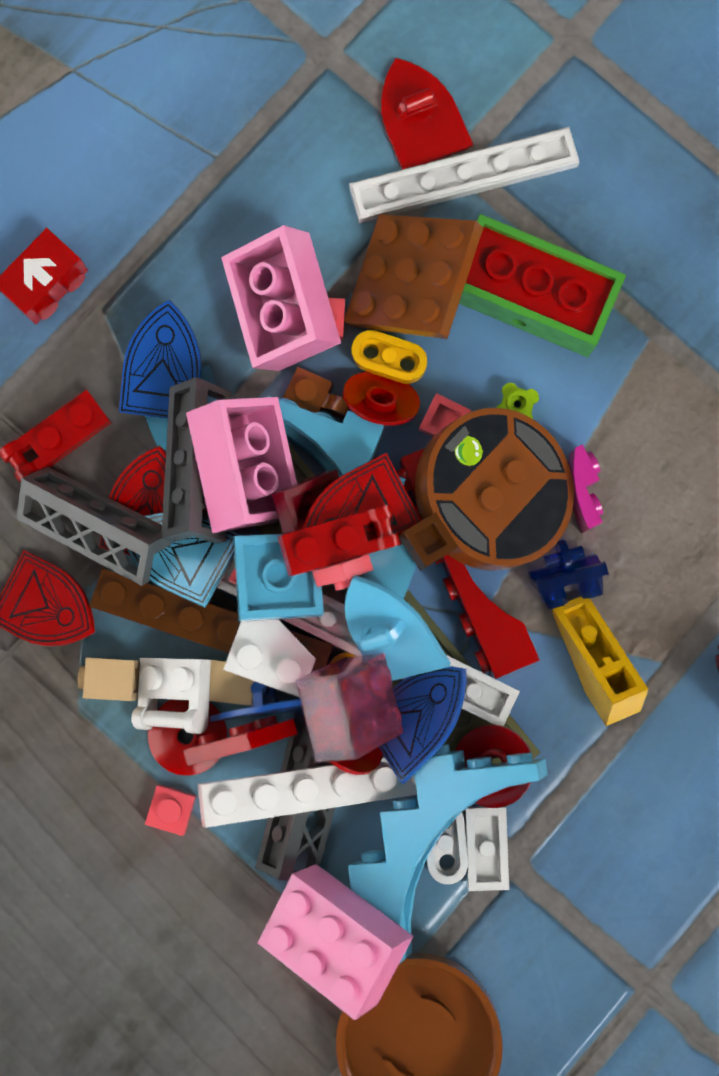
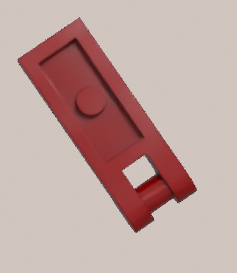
M86 389L21 437L4 445L0 449V457L5 463L12 465L15 470L14 476L21 485V478L46 467H52L112 422ZM33 448L39 457L32 462H28L23 454Z
M390 504L277 536L288 576H295L401 545L398 532H393L390 517H393ZM373 522L378 538L367 540L363 525Z

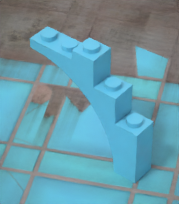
M279 398L287 439L311 455L325 471L338 470L339 477L373 460L381 440L384 425L364 420L351 411H347L343 423H339L326 413H313L300 408L292 400ZM399 476V478H400V480H401V482H402V484H403V486H404V483H405V480H406V479ZM400 540L401 545L370 553L369 557L373 570L362 574L361 577L384 586L404 599L415 571L416 563Z
M443 744L414 774L417 798L409 797L393 800L392 807L380 812L385 850L362 852L361 859L348 865L351 890L411 934V916L415 890L425 861L441 834L465 809L482 797L505 787L539 781L548 775L546 759L533 760L532 753H518L507 755V762L492 764L491 757H478L467 759V766H465L463 750L450 751L449 744ZM412 941L400 963L412 954Z

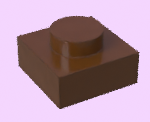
M436 512L399 535L400 540L420 571L458 548Z

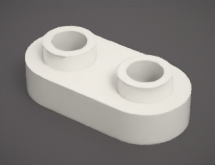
M462 813L441 834L426 859L429 873L437 882L442 884L457 883L465 876L468 869L465 823ZM449 854L454 857V863L450 868H443L439 865V860L443 855Z

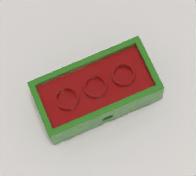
M480 214L477 222L483 227L459 304L588 358L598 344L626 274Z

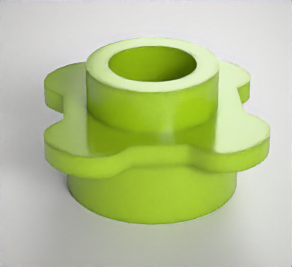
M514 383L505 384L501 390L503 394L501 404L496 408L517 411L533 419L531 412L534 404L539 401L538 392L534 389L524 390L517 388ZM515 401H519L521 403V406L519 408H516L514 406Z

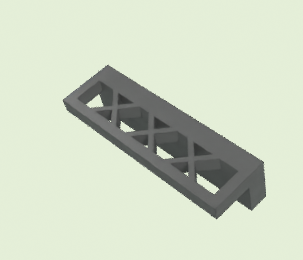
M198 377L174 385L169 390L162 539L176 542L196 537L219 544L226 542V531L212 533L211 529L202 527V510L206 507L186 412L206 405L207 396L217 400L231 399V391Z
M50 467L21 478L17 520L140 586L149 582L154 554L170 546L172 542L162 539L161 524ZM33 499L40 503L46 518L31 512ZM63 514L71 519L78 534L74 535L66 530L60 515ZM95 531L103 536L109 548L108 551L98 548L91 532ZM127 548L140 555L138 568L130 565L123 549Z
M296 711L294 723L297 734L289 737L280 772L332 765L320 752L311 732L313 715ZM335 808L317 810L319 815L317 825L309 832L305 825L308 815L313 811L268 818L255 868L278 880L289 881L291 875L298 872L294 871L297 856L305 849L309 855L305 868L315 864L320 866Z

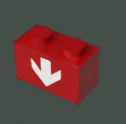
M46 228L0 275V292L36 325L41 319H48L56 311L58 302L68 291L73 292L80 287L85 279V274L89 270L78 255Z

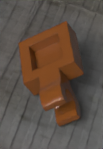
M297 367L283 398L292 400L300 408L315 413L323 410L344 420L347 411H351L345 404L343 397L330 394L334 387L333 382Z

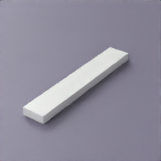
M566 127L349 183V189L360 224L378 219L379 214L395 215L578 167L580 161L570 128Z

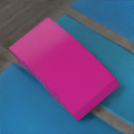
M582 444L569 454L568 459L574 485L573 512L581 533L603 523L600 515H603L601 503L594 493L589 494L587 488L600 480L597 475L600 473V466L595 455L591 451L586 452Z

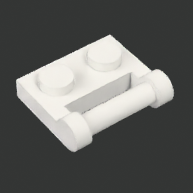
M140 658L138 705L133 710L131 716L133 726L139 730L167 727L181 728L187 733H203L208 725L211 660ZM157 700H189V709L186 712L157 711Z

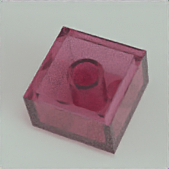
M384 653L343 658L296 679L316 762L356 760L403 733L401 714L397 708L392 687V676Z

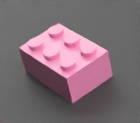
M282 225L221 257L252 368L280 371L341 344L310 233Z
M278 397L216 400L186 412L212 533L280 522L272 493L294 485L297 481Z
M315 864L291 875L258 944L352 1019L356 1020L377 1006L414 936Z

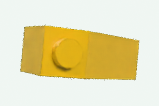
M585 594L553 607V617L584 691L605 726L640 712L649 689L589 596Z

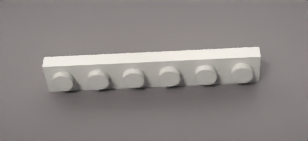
M382 757L381 763L374 771L366 775L350 774L332 764L198 784L202 826L205 828L417 795L415 775L405 784L400 783L385 757Z

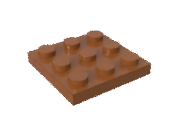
M379 214L344 321L351 327L448 339L483 227L475 220Z

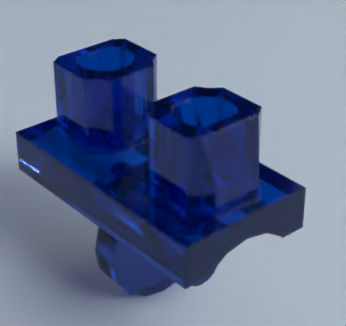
M564 539L556 543V553L543 556L546 567L528 572L530 583L539 592L543 603L548 609L561 607L568 603L564 589L568 585L577 583L579 595L583 599L603 595L602 576L609 575L607 564L601 562L597 554L585 556L582 546L569 549Z

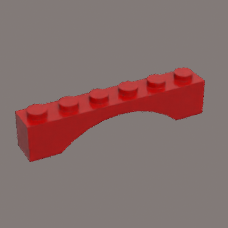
M425 448L401 457L399 463L401 469L396 471L400 477L406 479L404 488L406 492L411 490L415 502L416 470ZM415 505L414 507L420 517L417 505ZM449 555L435 562V565L442 563L448 576L442 579V582L450 600L457 599L463 611V614L459 615L458 619L467 638L473 636L479 650L473 654L482 673L486 674L489 672L490 677L497 679L540 660L525 624L508 615L490 601L475 584L463 563Z

